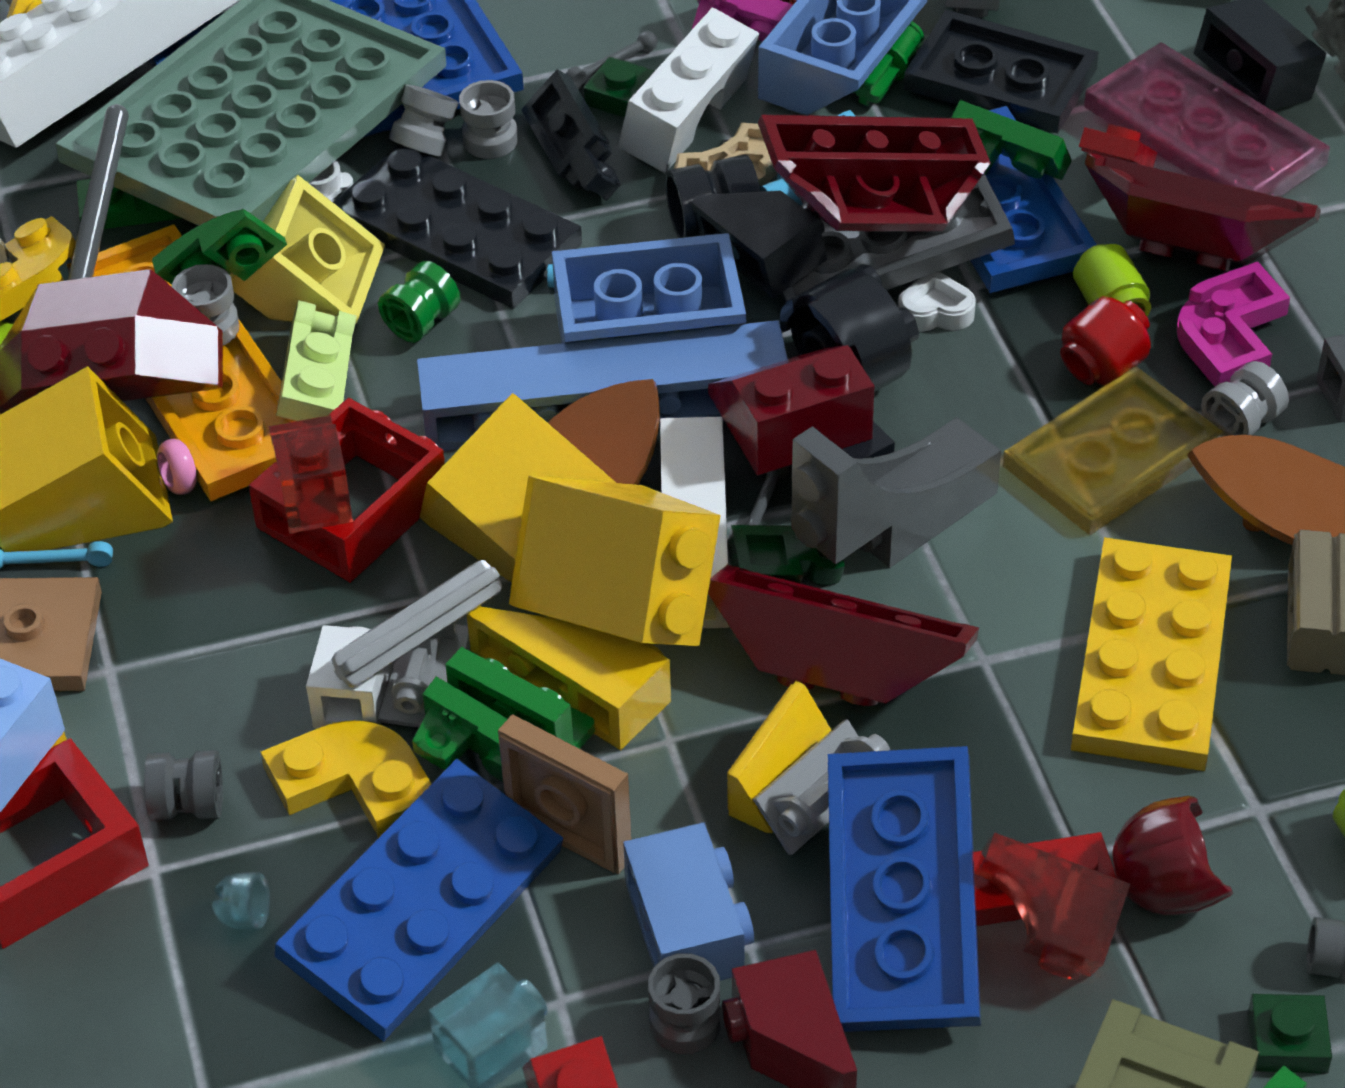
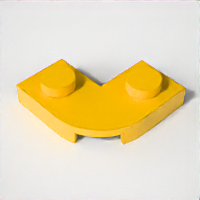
M50 216L47 219L37 218L23 224L15 231V238L5 243L12 264L10 262L0 264V322L24 308L38 284L65 281L58 268L69 257L72 260L76 241L69 229L54 217Z
M351 720L328 724L260 751L263 768L289 815L352 790L378 838L431 785L429 778L408 743L393 730L368 721Z

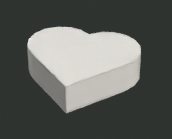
M941 272L919 278L899 296L898 308L903 307L911 312L916 320L919 332L930 331L936 327L951 331L962 330L970 326L974 321L976 305L974 294L968 288Z

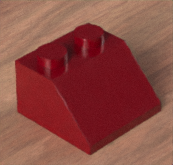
M848 345L820 349L708 384V394L756 475L792 465L793 439L811 427H814L841 449L871 440L873 436L875 386Z

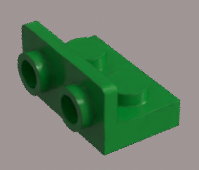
M461 646L445 663L447 683L507 719L513 714L579 749L595 732V720L592 717L571 707V704L565 702L552 689L547 687L539 688L512 674L502 663L495 659H484Z

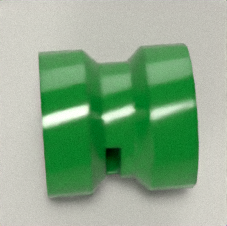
M430 261L418 263L406 274L403 285L395 284L379 297L377 302L382 320L395 335L407 342L415 343L420 341L432 330L435 319H443L450 315L459 306L461 301L459 289L452 277L442 267Z

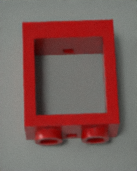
M348 397L249 484L256 528L351 583L420 519L427 482L445 464L444 451L430 438L418 436L392 422L383 412L371 410ZM358 456L399 480L353 521L311 497V495L350 460Z
M71 738L54 746L47 752L0 812V833L64 799L91 836L0 886V946L2 949L149 866L138 823Z

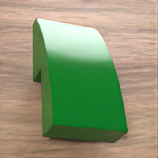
M239 209L215 217L182 235L152 258L155 273L171 285L175 277L184 269L204 264L219 266L226 270L229 275L233 273L245 281L281 251L287 243L285 237L245 209Z

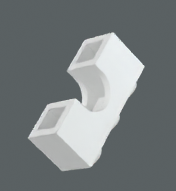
M712 7L629 100L618 147L666 173L675 163L677 154L683 153L693 142L698 122L708 103L720 110L747 79L759 33Z

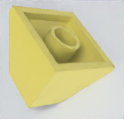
M297 175L288 183L263 221L266 225L284 236L287 245L247 280L243 281L231 273L233 290L246 302L272 320L292 322L297 302L300 300L315 304V311L337 316L338 311L357 315L355 323L357 324L385 244L302 177Z

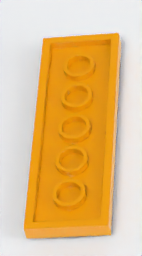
M173 224L98 252L93 277L151 269L155 272L152 258L182 235ZM71 263L67 264L68 272L70 271ZM240 320L239 331L236 337L228 344L223 345V389L145 398L170 439H179L188 447L196 467L197 481L210 501L248 487L252 481L313 429L310 424L276 416L282 381Z

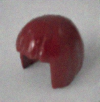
M1183 796L1154 802L1129 818L1116 837L1112 857L1119 885L1132 902L1152 913L1161 915L1195 913L1214 906L1233 894L1231 887L1222 883L1209 866L1204 837L1195 817L1203 813L1196 797Z

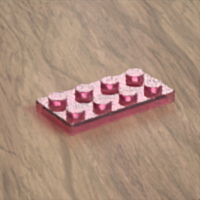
M1162 42L1086 89L1084 102L1086 109L1111 125L1140 132L1139 141L1158 152L1157 155L1191 177L1280 197L1328 163L1330 146Z

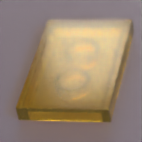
M1135 366L1121 377L1113 380L1005 450L1003 467L1088 535H1092L1193 467L1194 465L1187 454L1203 442L1223 437L1224 432Z

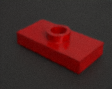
M1108 124L1106 132L1084 127L1079 147L1082 148L1081 151L1085 153H1093L1152 168L1158 153L1139 141L1140 132Z

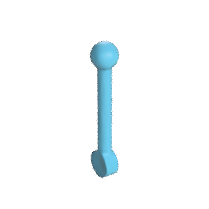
M95 541L88 548L17 552H3L0 549V569L8 564L88 561L93 566L105 567L112 562L113 548L106 542Z

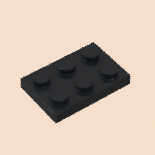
M946 9L904 72V90L956 105L962 100L986 110L1007 106L1016 121L1058 134L1097 70L1099 52Z

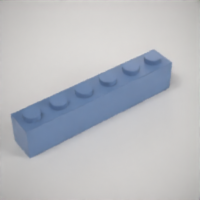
M779 320L417 359L425 436L434 441L443 451L458 450L512 393L518 396L548 423L564 408L597 390L619 383L654 379L656 382L660 418L722 417L708 394L709 383L788 359Z

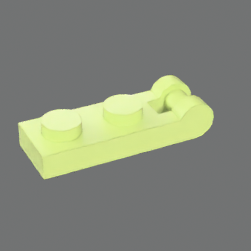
M298 300L289 334L276 416L316 426L344 401L351 342L357 315L338 311L337 316L315 311V304Z

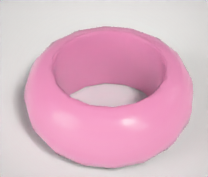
M175 438L162 442L157 451V462L164 484L168 490L176 495H184L191 492L197 482V473L188 447L182 441Z

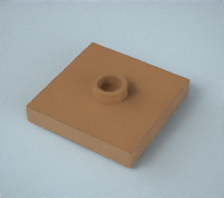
M0 578V659L51 678L54 691H85L102 594L99 578Z
M512 714L498 730L504 794L564 838L562 846L613 873L620 874L624 869L623 842L631 840L628 774Z

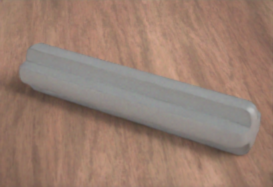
M485 560L476 561L335 652L331 659L335 668V674L349 687L359 686L498 595L502 589L499 579L500 574L495 567H491Z

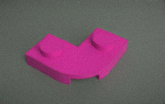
M1258 261L1202 281L1190 289L1189 300L1184 304L1179 313L1177 321L1179 343L1214 386L1224 382L1230 383V378L1235 371L1248 362L1258 361L1270 367L1272 353L1250 328L1286 316L1290 297Z

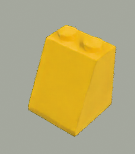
M88 366L0 415V547L5 552L52 550L163 528L173 522L167 488L161 477L157 462L158 442L156 435Z
M512 393L427 482L419 518L476 559L485 560L491 567H495L502 577L512 583L528 475L616 482L518 396Z
M528 475L509 604L520 609L639 643L699 646L721 515L643 485Z

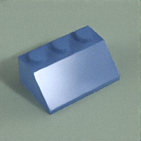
M797 0L759 46L758 99L788 110L809 115L858 90L928 0Z
M729 233L552 251L555 306L561 343L746 323V310Z

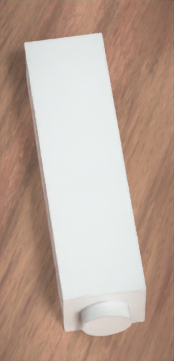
M722 417L660 418L662 493L721 515L711 577H713L728 564ZM708 594L702 629L729 628L728 623Z

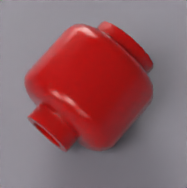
M1102 296L1091 302L1063 327L1061 336L1063 347L1060 349V355L1067 369L1084 384L1098 383L1103 386H1111L1119 382L1149 355L1151 341L1147 329H1149L1150 323L1146 314L1138 305L1131 301L1123 303L1116 298Z

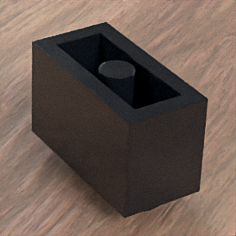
M1236 0L1208 7L1193 52L1198 59L1262 113L1311 100L1327 55L1325 51L1263 0Z

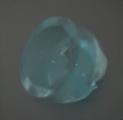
M249 872L228 875L216 885L214 892L222 899L214 901L212 909L220 922L225 926L237 929H260L265 925L270 908V892L267 880L262 873Z

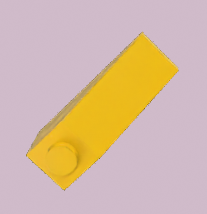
M481 606L467 614L471 652L484 659L492 658L499 661L512 674L539 688L547 687L552 689L565 702L571 704V707L592 717L595 720L594 734L620 751L671 702L670 659L666 658L653 644L639 643L559 619Z

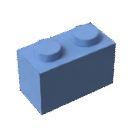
M704 822L624 841L625 883L653 967L662 959L675 954H694L709 961L715 967L720 980L732 978V968L745 966V945L754 943V932L746 904L744 902L734 904L729 888L734 887V879L726 849L724 847L713 848Z

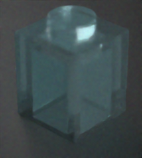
M497 962L429 1010L434 1050L470 1088H493L547 1048L544 1017L548 1013L546 1003L531 982L526 979L517 981Z

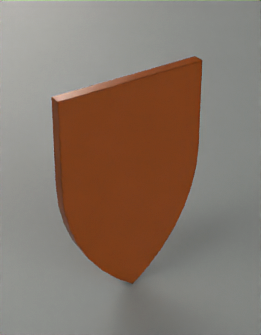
M654 379L634 380L597 390L564 408L548 424L616 483L639 485L653 456L659 431L660 409L656 382Z
M1228 435L1203 442L1187 454L1198 473L1210 488L1227 505L1243 517L1245 529L1257 532L1264 531L1291 545L1293 544L1294 534H1297L1299 530L1330 532L1332 537H1337L1339 533L1345 534L1344 466L1288 443L1254 435Z

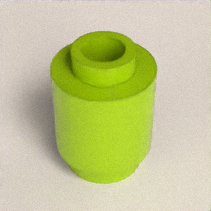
M1099 244L1089 248L1081 255L1074 267L1073 279L1088 305L1102 296L1116 298L1123 303L1131 301L1138 305L1146 316L1149 315L1151 310L1149 302L1150 290L1122 246L1118 244Z

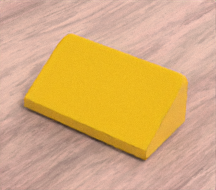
M795 681L793 685L789 686L727 772L729 816L766 833H773V830L756 806L753 798L832 731L804 684Z

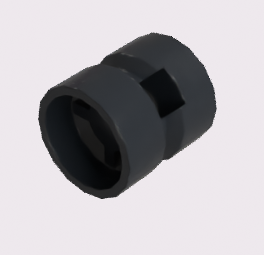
M747 154L715 160L709 171H706L700 164L668 170L665 175L667 205L677 238L700 236L690 202L697 196L761 192L755 167Z

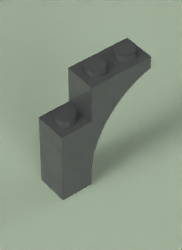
M958 417L906 448L890 454L863 459L852 458L814 427H811L793 439L791 529L794 530L796 536L804 545L809 548H816L834 564L860 549L864 552H870L891 568L997 494L1001 450Z

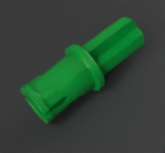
M913 21L908 25L861 87L854 91L859 96V103L867 106L870 102H880L891 85L904 78V72L908 68L909 60L923 44L921 42L925 38L923 30Z

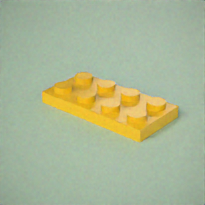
M1104 537L1073 728L1071 751L1205 771L1209 752L1232 555Z

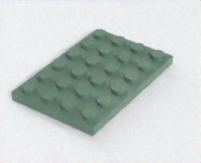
M240 0L56 143L58 160L91 176L106 110L113 104H120L127 109L129 117L113 187L198 226L215 217L239 209H245L263 222L288 183L294 177L299 175L310 183L402 104L401 98L406 84L423 87L446 67V50L439 45L329 0Z

